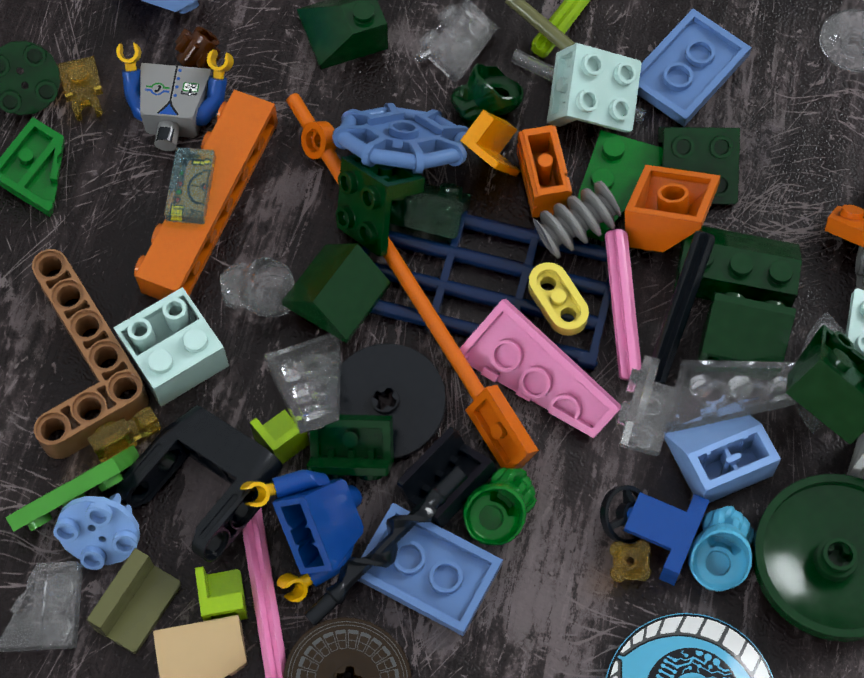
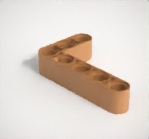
M46 249L38 253L33 259V273L54 311L98 381L95 385L43 413L34 424L35 437L45 453L54 459H63L140 416L148 407L149 397L139 374L65 255L56 249ZM60 270L55 276L46 277L51 271ZM79 299L75 305L65 307L69 300ZM98 329L94 335L83 337L87 330ZM117 359L113 366L108 368L101 367L102 363L106 360ZM126 390H136L135 395L129 399L119 398ZM94 409L101 410L96 418L91 420L84 419L89 411ZM65 430L63 436L54 441L48 440L50 434L54 431Z

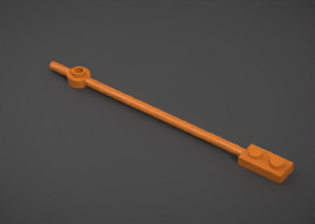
M298 93L290 95L286 102L303 128L301 144L305 154L311 159H322L338 184L341 160L335 152L336 145L332 140L334 127L327 121H316ZM388 236L387 254L383 257L472 397L473 402L465 411L500 467L522 468L539 451L498 385L484 388Z

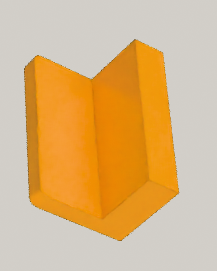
M483 110L460 141L494 169L515 177L520 173L516 166L500 154L517 129L506 120Z

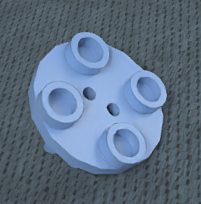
M119 493L110 496L109 499L98 496H84L74 499L65 505L59 514L53 530L54 536L60 541L64 549L77 559H80L82 566L87 569L99 570L104 565L123 562L130 556L134 548H137L140 539L139 524L132 514L131 506L129 504L125 506L120 504L122 498Z

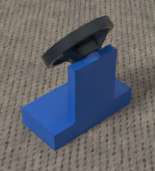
M616 486L608 491L601 503L600 520L607 536L617 543L631 544L643 539L669 550L670 553L659 579L674 586L710 500L694 494L686 512L643 494L634 486ZM623 490V503L619 504L616 509V518L609 522L610 503L613 497ZM632 493L637 497L636 502ZM623 526V531L634 536L629 539H623L613 529Z

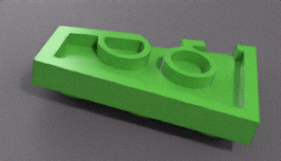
M133 444L107 461L94 466L5 518L13 532L25 525L29 527L30 531H33L52 520L50 511L61 505L64 507L70 501L86 496L84 492L97 485L101 492L124 480L120 472L131 466L140 455Z

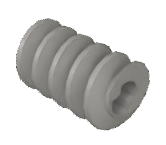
M597 181L594 184V192L588 188L581 190V200L576 196L568 197L567 207L562 203L555 204L553 207L554 216L547 210L540 213L541 224L533 218L535 228L542 242L557 259L561 258L560 245L563 244L571 252L575 250L573 238L577 237L581 242L587 244V230L590 229L596 236L600 237L602 235L600 223L604 222L611 230L615 228L613 216L618 215L621 217V211L611 191L602 181Z

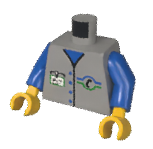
M121 43L118 44L116 48L117 57L125 63V69L122 70L125 99L134 117L143 122L145 131L156 135L155 147L163 151H174L177 147L178 137L194 138L198 136L201 127L207 125L217 115L220 105L224 102L227 78L224 77V74L234 64L232 55L226 52L224 64L218 67L216 64L218 52L214 49L211 50L207 56V63L211 69L141 63L139 69L136 67V62L141 58L142 52L140 47L133 43L135 54L132 58L126 59L123 55V45Z

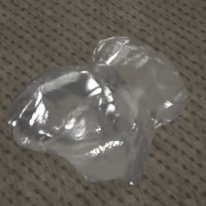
M260 257L250 264L243 262L235 263L228 269H225L223 274L220 275L222 299L229 308L244 307L256 315L266 318H277L291 311L281 303L295 284L292 273L287 265L269 257Z

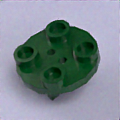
M26 40L11 41L1 46L0 108L7 113L18 115L35 114L47 108L57 97L60 86L59 67L52 54L41 45ZM17 68H23L24 72L22 74L17 73ZM23 82H27L29 86L27 88H23L21 84Z

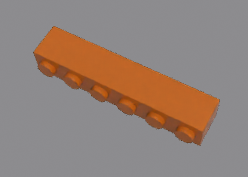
M234 89L228 102L224 101L220 105L217 113V122L212 132L207 131L201 143V153L196 160L213 162L212 168L193 167L192 162L188 165L184 187L181 189L183 195L180 197L176 196L175 193L172 195L168 205V214L163 224L159 223L153 231L152 245L146 256H140L136 263L134 276L142 294L161 300L183 287L190 296L278 125L274 103ZM211 172L205 208H201L190 201L187 188L195 176ZM209 174L198 177L191 184L190 196L198 205H204L205 194H203L202 189L193 188L192 186L199 188L207 186ZM176 198L181 199V203L178 205L174 203ZM172 206L186 207L184 220L170 219ZM192 210L195 214H204L203 221H192L186 216V213ZM197 215L199 218L196 220H202V215Z

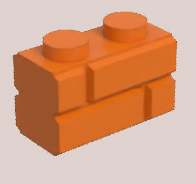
M556 126L536 127L518 132L517 156L532 217H540V213L544 210L554 215V205L562 203L567 207V199L572 196V188L569 177H567L568 172Z

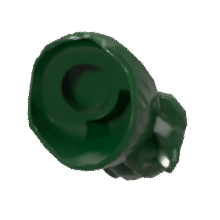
M477 63L470 73L467 84L454 89L450 101L454 108L457 109L464 123L471 126L483 110L495 116L506 115L515 110L521 104L524 92L519 83L509 79L497 66H485Z

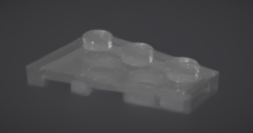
M328 333L264 355L267 368L300 434L320 429L327 424L339 420L340 339Z

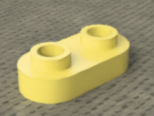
M550 262L541 263L534 267L529 275L528 290L552 329L565 336L580 333L587 324L589 308L566 271L561 266ZM549 283L554 286V289L544 290L541 285ZM570 314L574 317V320L567 322L561 316Z

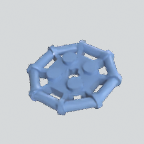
M385 103L384 107L363 111L350 109L344 112L341 117V125L333 131L332 140L339 149H347L361 158L363 165L373 167L375 164L411 169L413 174H422L424 169L447 164L456 167L464 163L467 158V146L460 140L469 128L452 123L442 117V112L435 109L426 112L399 108L394 103Z

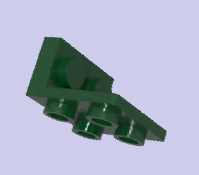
M658 127V142L663 143L662 167L721 175L720 184L712 204H736L738 202L740 128Z
M355 154L341 157V168L338 176V208L336 210L337 227L378 257L386 255L392 200L400 201L406 199L407 196L423 193L425 178L419 174H413L411 169L375 164L373 167L363 165L361 158Z

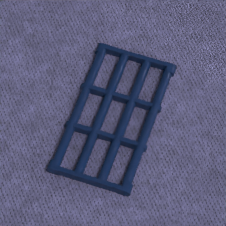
M407 199L400 201L392 200V212L455 226L450 245L389 230V238L396 248L446 259L440 278L411 272L422 290L436 293L432 306L450 333L470 337L480 324L439 314L445 295L496 307L501 300L507 299L522 314L546 319L535 301L524 298L529 275L532 269L537 266L533 265L538 246L546 248L535 227L533 230L470 215L465 210L457 212ZM464 229L530 244L525 263L459 247ZM573 239L575 250L572 252L563 244L559 246L560 252L607 263L605 246L593 243L584 244L576 239ZM363 246L362 249L370 257L372 252ZM374 262L390 282L400 284L388 265ZM454 262L521 277L516 296L449 280ZM567 273L579 292L600 296L603 299L599 315L589 314L584 328L594 331L590 351L554 343L579 367L594 371L598 364V348L611 300L609 275L607 282ZM379 300L370 312L371 314L424 326L426 330L430 331L416 308ZM570 314L561 316L567 322L574 320V317Z

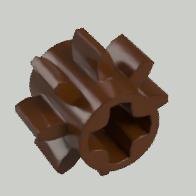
M198 26L193 33L184 29L175 41L177 44L175 50L179 51L176 58L185 67H205L211 69L207 63V56L213 49L218 52L216 63L221 58L219 56L221 51L216 48L219 45V40L205 28Z

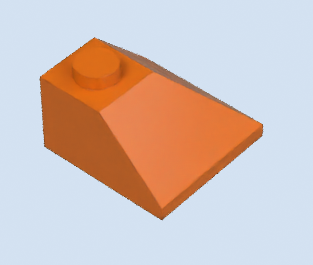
M645 165L625 209V231L628 233L629 247L663 253L702 229L720 184L721 175Z

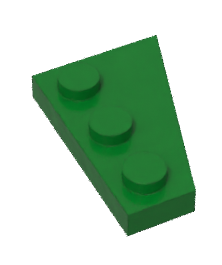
M601 130L577 198L581 200L580 193L584 188L594 192V184L597 181H602L611 191L621 211V217L618 215L613 216L616 226L625 215L626 206L645 165L662 167L663 148ZM602 222L600 223L602 235L598 237L589 229L586 231L587 237L604 241L606 232L611 229Z

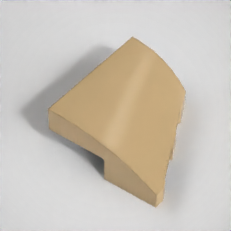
M238 615L153 631L160 678H225L226 676H233L248 665L243 628Z

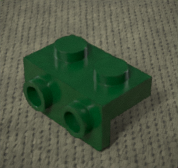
M312 414L309 418L311 458L306 465L307 470L324 473L329 479H337L342 475L358 476L362 480L373 481L381 479L383 476H388L394 463L393 416Z

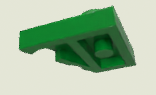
M32 117L0 157V186L51 217L54 211L65 145L64 136Z

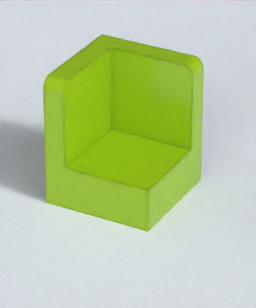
M285 409L264 425L257 418L249 422L255 441L273 453L282 464L310 445L307 428L302 422L296 424Z
M204 566L195 568L200 612L203 621L238 615L240 620L248 619L240 570L235 569L207 574Z

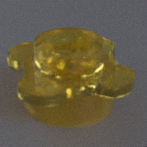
M638 540L635 544H624L622 541H615L611 544L609 552L613 556V567L610 569V576L614 581L623 582L625 579L646 581L650 577L651 569L649 568L648 554L651 552V547L646 541ZM629 557L634 559L631 565H628L626 562Z

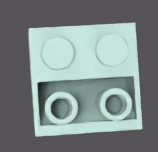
M183 287L113 327L139 374L161 407L229 366L223 345Z

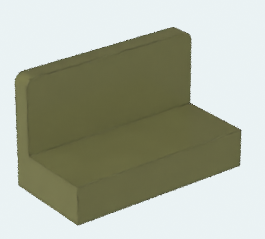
M134 548L86 620L95 631L131 653L136 654L180 590L182 584L175 577L154 566L147 554Z

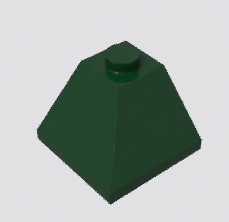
M325 0L297 9V14L320 70L388 49L387 22L377 0Z

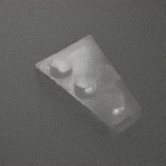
M682 360L665 421L668 432L796 405L797 402L785 393L788 374L796 362Z

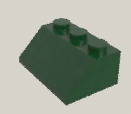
M702 226L700 231L713 234L715 236V243L696 298L712 301L715 292L722 294L734 292L743 295L746 299L761 302L773 300L783 303L785 307L792 308L798 294L802 266L799 244ZM694 234L682 240L673 293Z

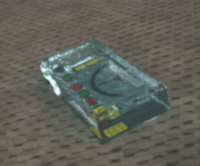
M176 147L164 213L166 221L205 224L216 159L214 150Z

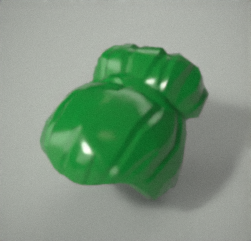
M504 467L497 469L492 474L490 483L478 487L471 493L463 508L464 525L472 539L485 545H503L511 542L519 535L526 522V514L534 508L537 502L535 489L531 479L527 476V471L521 468Z

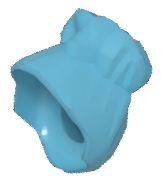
M725 506L705 514L702 521L703 531L692 542L688 555V565L693 577L700 585L710 591L720 592L739 586L746 580L752 567L753 555L750 545L754 539V529L747 518L741 512L735 510L734 506Z

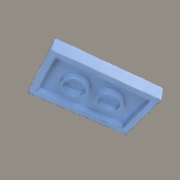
M692 9L642 62L638 96L685 127L748 58L752 47L695 9Z
M392 503L361 557L367 556L388 535L387 519L392 516L408 515L410 511ZM431 522L417 523L397 542V556L392 565L387 568L372 566L358 581L464 636L500 570L503 559Z

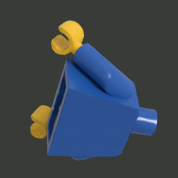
M298 470L272 478V483L269 484L247 481L240 487V490L257 488V499L253 502L244 503V505L250 507H262L269 501L270 496H277V499L272 504L299 572L304 574L298 577L292 573H285L277 580V586L282 589L288 588L295 583L294 589L284 595V598L291 602L302 601L306 597L310 585L314 584L317 587L338 575L341 567L351 558L354 544L364 531V526L357 510L363 499L359 489L353 485H348L342 478L330 480L326 474L311 470Z

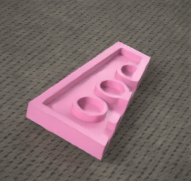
M507 299L499 302L460 347L470 366L481 372V375L515 391L516 395L528 402L532 401L547 409L551 415L592 438H595L623 408L621 404Z

